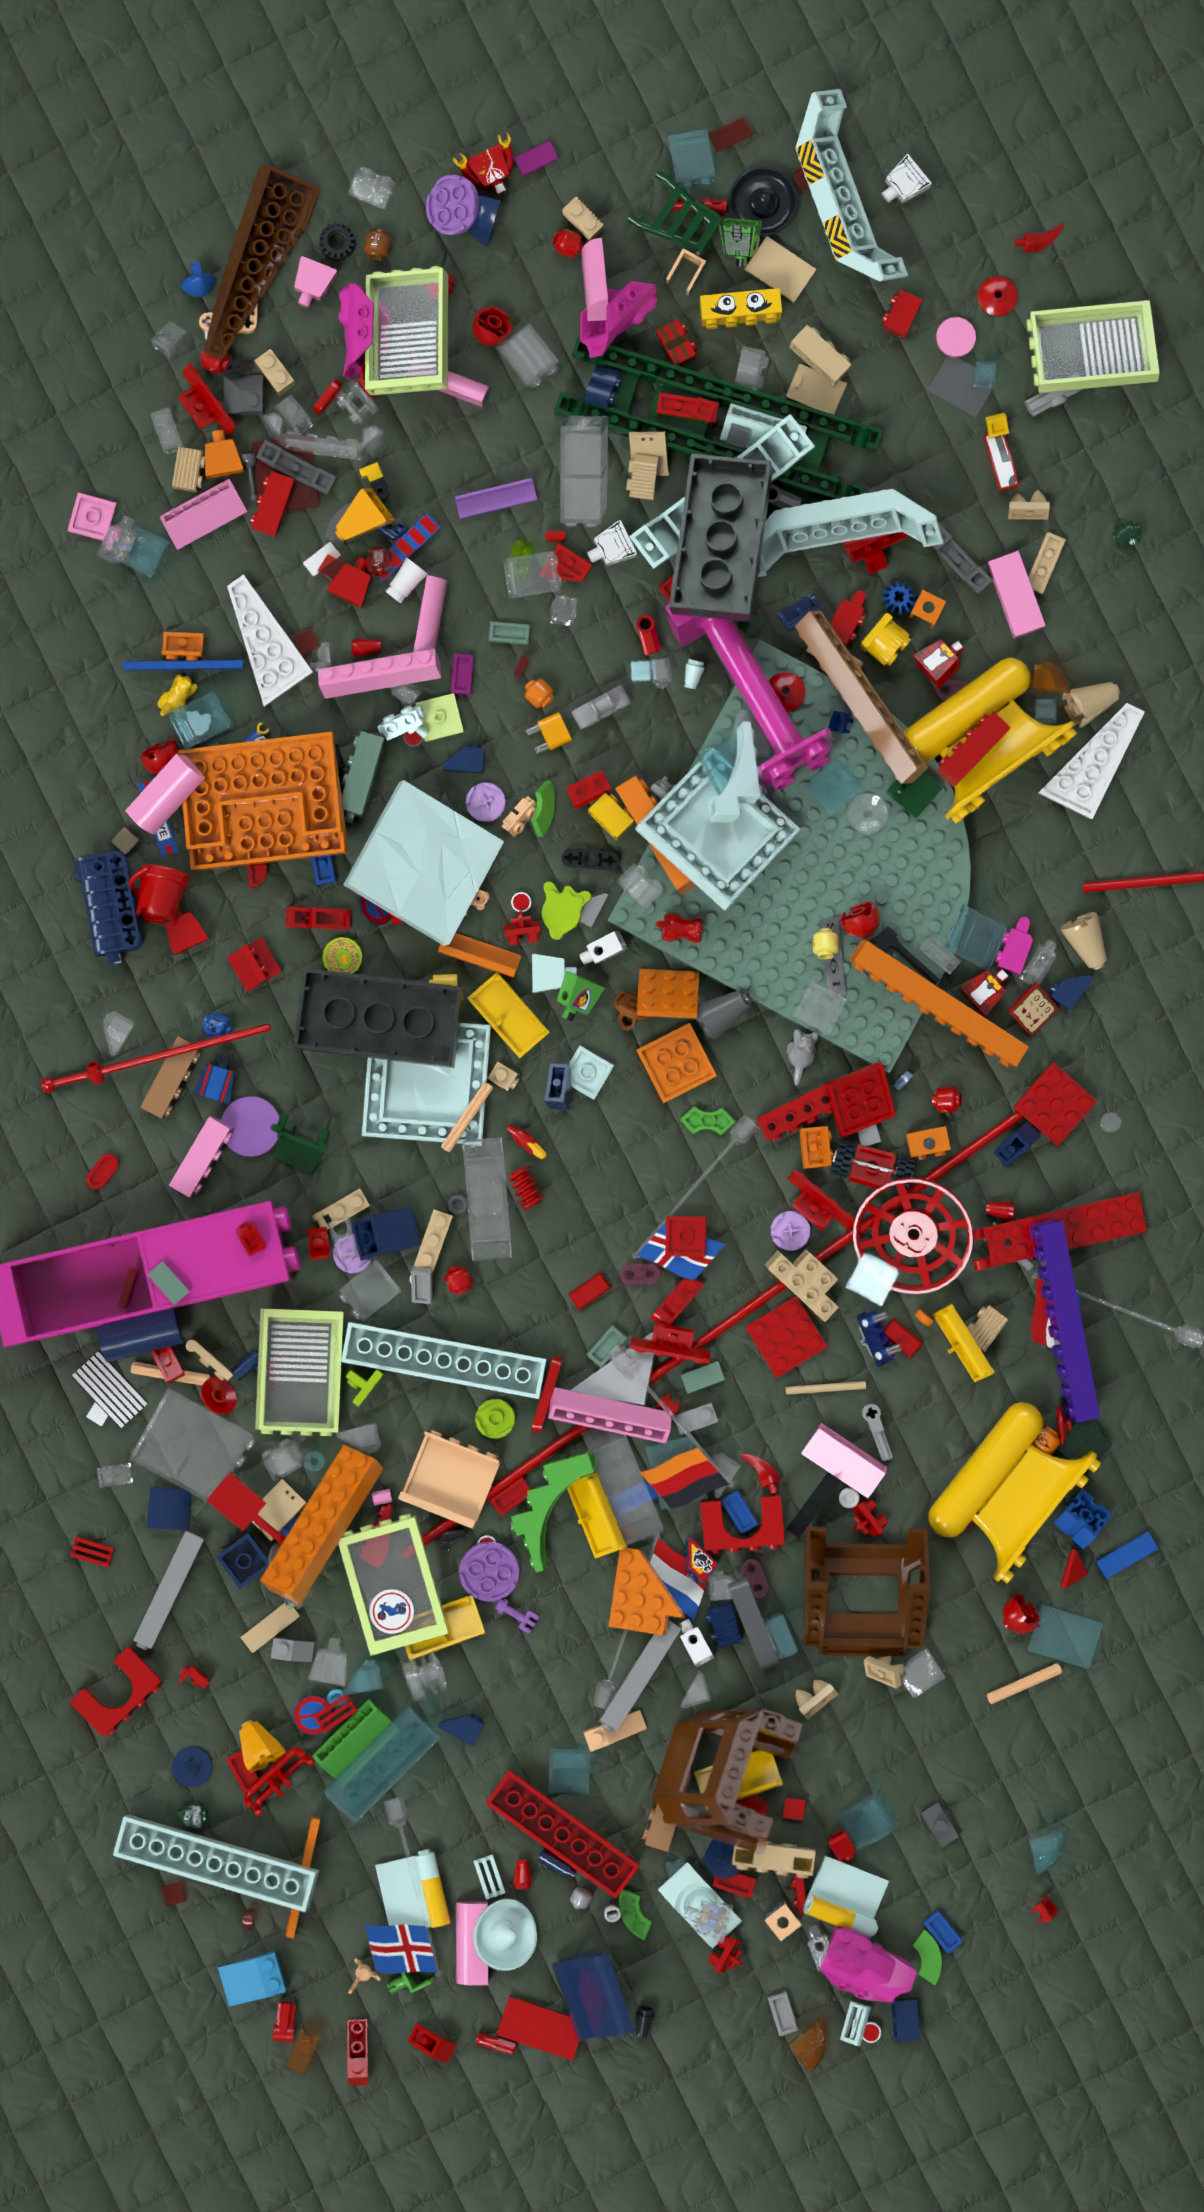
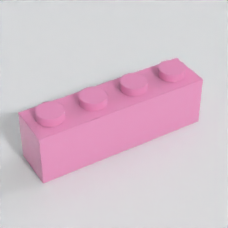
M209 1116L169 1186L189 1198L193 1197V1195L197 1196L203 1186L200 1184L204 1177L207 1179L213 1169L210 1166L214 1160L218 1161L223 1152L220 1149L224 1143L227 1144L233 1135L230 1132L233 1128L214 1116Z

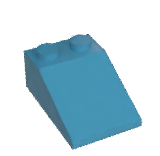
M276 1950L218 1967L229 2006L284 1993L287 1990Z

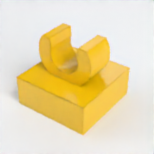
M1005 413L985 417L989 438L1009 434Z

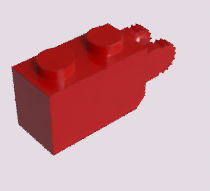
M861 590L856 591L851 602L845 600L840 603L830 623L845 647L847 643L852 644L857 634L853 631L856 625L861 626L866 616L863 614L864 608H862L866 594Z

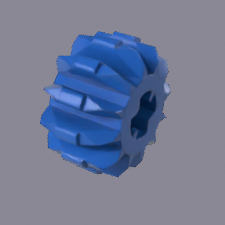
M895 581V588L889 583L887 585L889 590H883V594L887 597H883L882 602H889L884 606L885 609H888L890 606L893 607L891 614H894L895 610L898 609V614L902 615V608L909 612L908 605L914 606L915 602L910 599L915 598L916 595L909 594L913 590L912 586L905 589L907 582H903L902 587H899V581ZM896 593H898V596L899 594L903 595L902 602L894 600Z

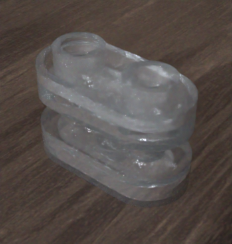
M352 380L347 384L351 390L346 394L340 390L335 395L337 397L335 402L342 410L344 408L350 413L348 417L355 425L357 423L362 425L367 421L364 414L370 411L374 415L379 408L357 382ZM355 396L363 403V406L359 409L351 401Z

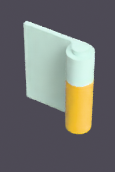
M430 1849L418 1851V1855L375 1865L389 1925L408 1924L434 1928L451 1923L435 1852H430Z
M824 1856L803 1909L804 1914L837 1927L849 1929L869 1939L877 1933L878 1925L874 1916L889 1881Z

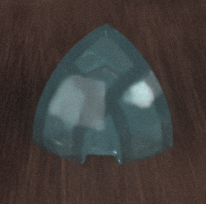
M1065 1826L1052 1829L1047 1834L1028 1838L1037 1875L1050 1870L1062 1857L1067 1842Z

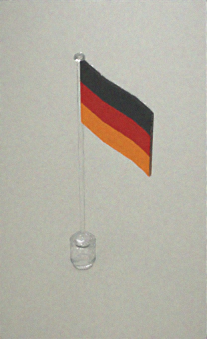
M618 1343L607 1353L610 1356L611 1362L621 1373L624 1370L626 1373L631 1371L697 1447L696 1449L678 1454L655 1468L640 1472L641 1475L671 1509L686 1505L707 1492L723 1486L733 1487L735 1481L732 1482L634 1370L636 1366L634 1364L636 1361L635 1357L625 1346L622 1347Z

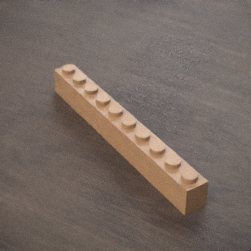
M809 611L795 625L799 637L805 641L810 653L816 657L821 669L827 673L831 684L837 688L842 700L848 704L852 710V715L858 719L863 731L869 735L874 747L884 757V762L894 772L895 778L901 784L913 783L928 768L910 743L822 611Z

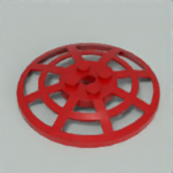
M909 1177L887 1182L868 1195L855 1218L853 1241L859 1261L873 1279L894 1291L921 1294L929 1293L948 1285L962 1272L972 1251L973 1228L966 1208L954 1193L934 1181ZM904 1183H922L933 1186L937 1190L932 1197L920 1193H907ZM896 1185L899 1192L898 1196L888 1200L881 1208L870 1204L873 1198L880 1192ZM944 1193L958 1205L964 1216L963 1220L953 1221L949 1211L939 1202ZM910 1199L924 1200L928 1204L923 1211L912 1209ZM902 1201L904 1211L897 1216L886 1211L893 1204ZM935 1207L944 1214L947 1222H935L930 1215ZM867 1211L876 1215L872 1226L873 1238L861 1241L860 1225L863 1214ZM881 1218L892 1223L890 1233L879 1236ZM967 1227V1246L961 1258L952 1252L956 1241V1229ZM917 1229L920 1235L913 1238L909 1235V1230ZM950 1230L948 1247L937 1241L938 1231ZM892 1242L898 1251L893 1259L885 1252L881 1244ZM875 1246L880 1257L889 1264L884 1275L871 1265L863 1249ZM932 1249L942 1254L939 1259L927 1265L925 1255ZM904 1256L917 1257L919 1267L902 1265L900 1262ZM947 1258L957 1265L949 1275L937 1282L931 1283L929 1271L942 1265ZM896 1269L906 1273H921L923 1285H905L890 1279Z

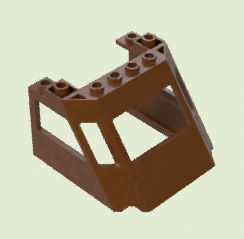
M806 1527L804 1541L803 1644L818 1647V1653L821 1655L904 1656L907 1654L908 1648L924 1646L930 1592L928 1529H907L905 1545L895 1543L825 1544L826 1527ZM919 1568V1583H909L908 1589V1574ZM815 1570L819 1573V1581H814ZM829 1575L897 1576L898 1613H829Z
M765 1709L699 1711L694 1716L677 1722L652 1796L654 1803L659 1805L663 1813L662 1818L664 1822L762 1854L773 1819L756 1814L754 1810L735 1805L752 1748L791 1760L803 1724L786 1719L784 1715ZM702 1732L720 1737L721 1741L704 1793H683ZM706 1805L711 1815L687 1808L686 1806Z

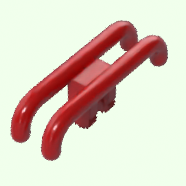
M300 1747L288 1750L246 1791L244 1795L245 1806L247 1808L253 1807L254 1814L261 1816V1805L274 1792L282 1797L284 1793L280 1786L284 1784L286 1787L291 1788L293 1784L288 1778L303 1764L314 1765V1759L306 1755L305 1751ZM298 1755L299 1758L284 1772L280 1770L292 1757ZM268 1782L269 1786L256 1798L253 1804V1795Z

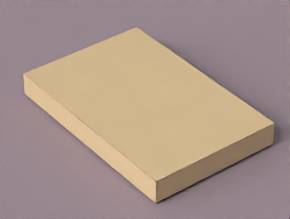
M767 236L758 248L757 253L754 254L746 266L745 271L772 289L780 288V294L794 303L816 272V269Z

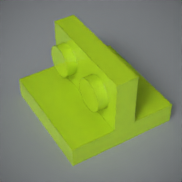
M376 1369L367 1381L354 1370H350L346 1376L349 1379L347 1383L355 1389L361 1388V1391L352 1402L359 1407L384 1373Z

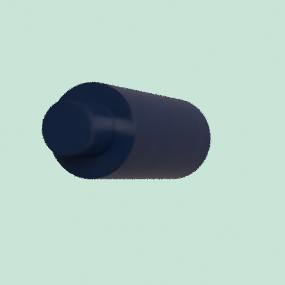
M254 1349L230 1370L239 1381L258 1366L259 1350L256 1351Z
M546 1848L543 1849L537 1861L563 1877L568 1875L573 1878L577 1872Z

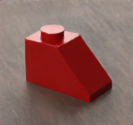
M844 1828L827 1838L839 1861L844 1860L846 1862L855 1856L854 1853L857 1850Z
M417 2023L408 2039L409 2043L431 2058L446 2063L449 2062L457 2046L446 2037Z

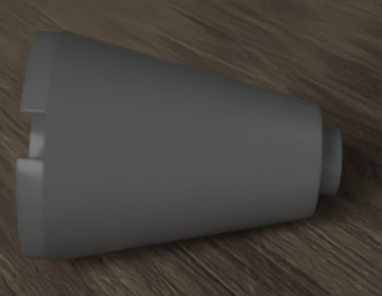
M739 990L700 1002L697 1008V1019L699 1023L703 1021L706 1026L703 1029L712 1039L719 1038L751 1007L752 998L748 992Z

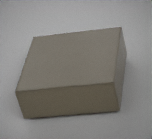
M123 827L111 842L127 855L139 840Z

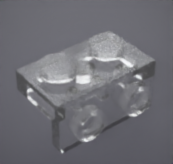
M359 168L354 175L348 195L385 210L396 182L392 181L388 176L375 174L369 168Z

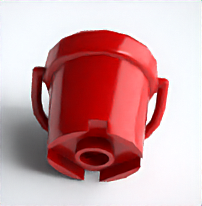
M151 864L142 865L128 882L132 894L138 897L136 916L138 917L141 913L143 914L142 919L145 921L164 925L165 920H170L169 925L174 924L184 891L189 887L190 876L170 867ZM138 877L140 880L139 889L133 887V883Z

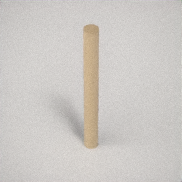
M866 1381L786 1387V1395L866 1389Z

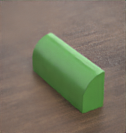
M368 1699L312 1757L321 1768L339 1782L395 1724L376 1704Z

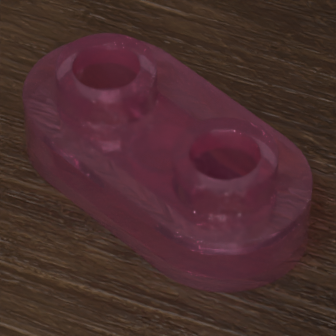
M948 680L942 687H947L949 692L945 694L941 691L942 687L940 689L935 687V693L940 699L947 700L968 685L969 682Z
M653 1264L626 1265L620 1271V1279L628 1285L653 1284L660 1276L658 1267ZM652 1270L654 1273L653 1277L648 1278L646 1272ZM632 1271L634 1273L633 1278H627L626 1272Z
M748 1559L741 1567L743 1577L747 1578L754 1598H762L768 1592V1585L762 1567L757 1560ZM750 1565L755 1566V1571L752 1573L748 1572V1566ZM760 1584L762 1586L761 1591H755L754 1586Z

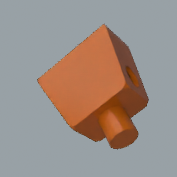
M223 430L213 431V443L205 444V474L207 479L244 473V468L233 439L225 440Z

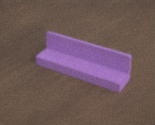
M529 478L455 496L459 518L464 519L537 501L533 479Z

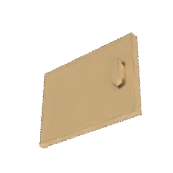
M799 364L786 397L808 407L835 414L847 382L839 381L833 387L814 369Z
M629 432L631 460L634 461L635 454L657 456L656 476H669L665 432Z
M281 1479L262 1499L266 1502V1505L258 1515L280 1532L307 1503ZM251 1521L270 1541L274 1539L254 1521Z

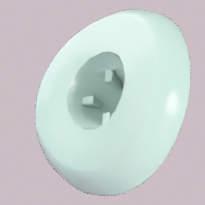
M502 1899L489 1905L483 1910L475 1923L473 1930L474 1949L478 1957L494 1969L507 1971L521 1967L529 1960L536 1947L537 1930L533 1916L522 1903L516 1900Z

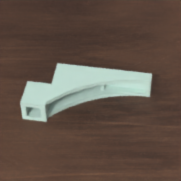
M742 722L737 728V755L734 769L722 793L719 796H714L708 803L711 822H735L741 814V804H754L762 794V787L758 781L759 767L756 766L757 750L753 744L754 730L751 728V722Z

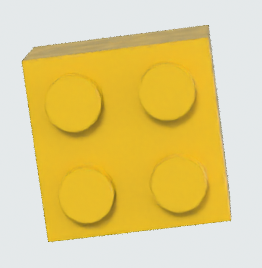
M604 793L588 809V814L617 841L634 824V820L626 807L622 809L618 805L619 800L614 795L610 794L608 796Z

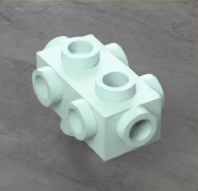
M411 705L407 706L396 716L390 714L383 718L382 724L378 725L381 736H385L387 741L405 732L412 734L415 731L422 738H425L429 733L421 726L426 715L421 706L418 707V705L413 708Z

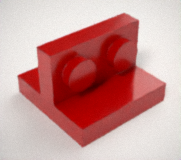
M263 938L240 947L239 951L227 957L247 992L282 973Z

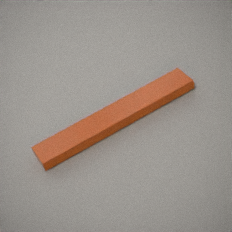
M311 1817L301 1865L310 1867L320 1817ZM293 1908L290 1910L285 1932L289 1938H294L300 1910Z

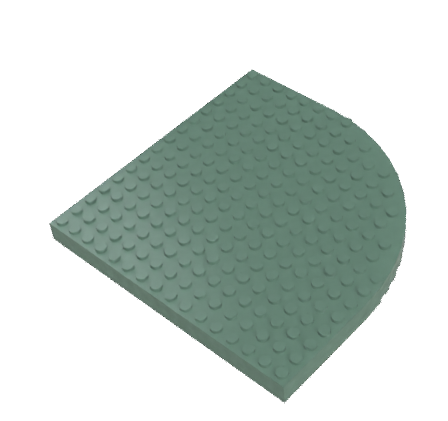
M759 640L753 655L768 681L778 673L790 672L797 675L804 683L806 693L803 703L797 709L787 712L802 738H809L826 728H829L832 733L833 749L829 752L832 759L821 768L811 771L808 765L793 772L796 780L781 790H775L773 785L763 787L760 774L758 777L759 785L762 787V794L801 830L725 911L698 886L681 896L652 848L648 845L607 922L734 991L742 990L748 992L752 1001L811 1033L817 1032L822 1039L870 1065L880 1061L883 1064L885 1073L889 1074L923 1012L918 1010L919 1006L914 1002L911 1005L904 1001L902 994L898 992L894 994L885 988L886 984L882 981L877 983L870 979V974L865 970L862 973L853 967L854 963L849 961L861 940L868 941L879 935L889 926L898 934L896 937L899 942L941 979L958 944L966 918L970 895L971 864L964 820L962 819L955 824L951 818L949 820L945 818V814L953 804L955 794L950 784L937 772L940 766L935 759L925 763L928 768L924 773L935 781L942 790L917 818H914L893 800L886 792L897 780L894 772L884 762V757L874 747L869 735L863 731L858 719L852 715V710L842 700L841 694L831 684L830 678ZM736 685L689 771L711 749H714L734 768L737 755V728L742 722H751V728L754 730L753 744L757 750L756 766L760 767L763 763L773 758L775 754L773 747ZM788 688L782 689L784 695L790 693ZM892 714L903 731L908 728ZM865 902H871L873 905L875 902L880 912V924L871 937L863 939L862 937L849 935L845 932L839 920L846 995L828 997L825 960L818 958V955H815L813 952V935L820 932V919L839 918L843 912L846 915L850 913V908ZM666 913H675L684 919L701 918L703 920L704 933L700 935L701 941L699 943H693L682 938L673 942H667L661 937L663 929L656 926L655 923L660 920L664 921L663 917ZM888 948V955L928 980L895 949Z

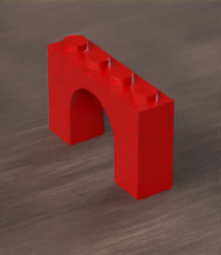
M781 1495L760 1497L762 1522L758 1531L748 1538L733 1537L725 1530L722 1522L720 1500L700 1502L704 1550H709V1554L721 1553V1549H729V1552H740L743 1547H749V1551L761 1550V1546L769 1545V1549L781 1548V1544H785Z
M130 1645L113 1660L132 1682V1695L125 1705L115 1708L105 1706L87 1687L70 1701V1704L102 1737L106 1734L108 1736L112 1735L118 1729L116 1724L120 1720L125 1722L132 1715L130 1711L135 1706L139 1709L147 1701L145 1698L150 1692L154 1694L162 1687L159 1684L162 1681L159 1675Z

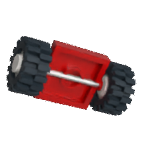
M840 1139L830 1174L846 1178L851 1164L849 1181L878 1188L890 1182L891 1176L893 1177L892 1181L912 1177L915 1159L900 1155L896 1168H893L896 1154L858 1144L855 1156L852 1157L855 1143ZM904 1183L906 1190L908 1191L910 1183ZM896 1185L891 1186L890 1190L898 1192Z

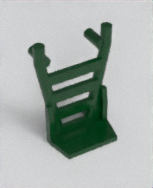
M658 170L654 177L662 181L661 187L663 189L670 187L673 190L672 194L652 225L646 223L647 221L644 217L638 219L630 214L627 221L639 229L671 240L672 243L680 248H684L699 256L723 217L699 201H694L671 177ZM680 197L685 203L668 230L660 228ZM692 209L696 216L684 235L675 234L689 210ZM703 220L708 227L698 242L691 240V237Z
M282 1112L278 1123L271 1125V1130L278 1133L274 1158L312 1173L324 1152L328 1150L326 1142L330 1132L323 1129L322 1133L318 1135L317 1140L310 1143L295 1136L293 1132L295 1123L291 1122L289 1129L284 1128L289 1115Z

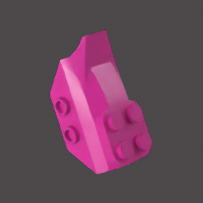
M630 281L622 290L607 288L608 305L606 306V320L587 321L586 308L580 313V341L587 346L589 357L593 358L603 355L617 335L625 331L633 323L636 325L641 323L645 319V314L656 308L658 299L656 298L657 290L655 284Z
M355 283L343 287L339 294L341 302L339 321L344 326L347 348L343 376L350 380H353L361 373L362 363L365 360V351L373 343L374 302L366 295V289ZM380 299L379 362L381 357L388 354H381V351L390 350V347L381 348V344H390V341H381V338L390 337V335H381V332L390 331V328L381 329V326L391 325V311Z
M834 1927L820 1966V1970L838 1989L849 1991L859 1999L893 2002L896 1996L910 1992L917 1974V1970L910 1966L907 1960L884 1950L880 1945L871 1944L870 1940L846 1928L839 1929L837 1927Z

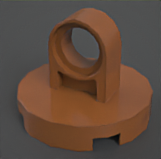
M625 991L618 992L614 1001L615 1008L620 1012L618 1024L625 1030L632 1029L638 1020L650 1018V1016H637L638 993L634 991L631 994H625ZM624 1016L631 1018L632 1024H627L624 1021Z

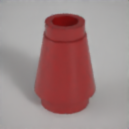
M363 638L351 640L352 656L359 658L381 652L380 640Z
M1011 1201L987 1202L986 1214L1007 1221L1009 1219L1013 1220L1016 1204L1011 1203Z
M529 1860L516 1861L513 1879L515 1889H531L533 1882Z

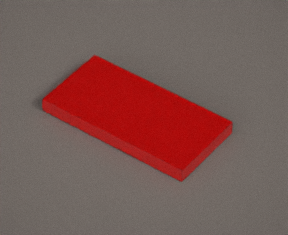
M509 1996L497 2036L570 2060L574 2059L579 2040L569 2015Z

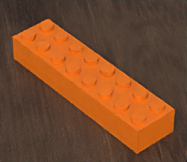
M346 1445L342 1446L260 1579L270 1591L299 1605L302 1603L384 1468L375 1458Z

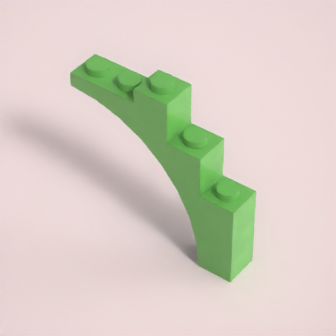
M593 1450L544 1465L543 1475L549 1484L527 1491V1502L529 1506H532V1510L521 1512L511 1517L512 1530L516 1532L517 1536L525 1535L524 1544L529 1549L531 1555L530 1564L532 1568H535L536 1572L543 1571L549 1567L546 1556L545 1535L548 1520L556 1502L572 1483L583 1476L599 1470Z

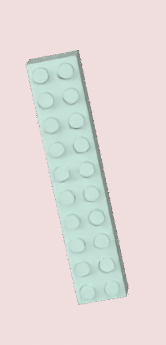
M348 1322L341 1362L539 1399L546 1359Z
M129 1814L123 1817L113 1856L303 1912L310 1908L320 1871Z

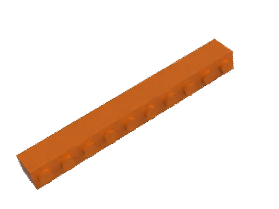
M861 940L850 957L849 961L854 963L853 967L862 973L865 970L870 974L869 978L877 983L882 981L886 984L885 988L890 992L902 994L904 1001L911 1005L914 1002L919 1006L918 1010L926 1015L931 1013L935 1016L934 1020L941 1025L948 1024L951 1026L950 1031L958 1036L963 1034L967 1037L966 1041L975 1047L980 1045L984 1048L982 1051L991 1057L993 1055L1000 1058L998 1062L1008 1068L1009 1066L1017 1067L1029 1046L870 942Z

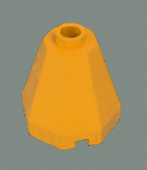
M249 1720L241 1725L242 1729L239 1730L244 1764L248 1771L254 1772L268 1766L267 1763L270 1761L274 1763L286 1753L283 1746L259 1722Z

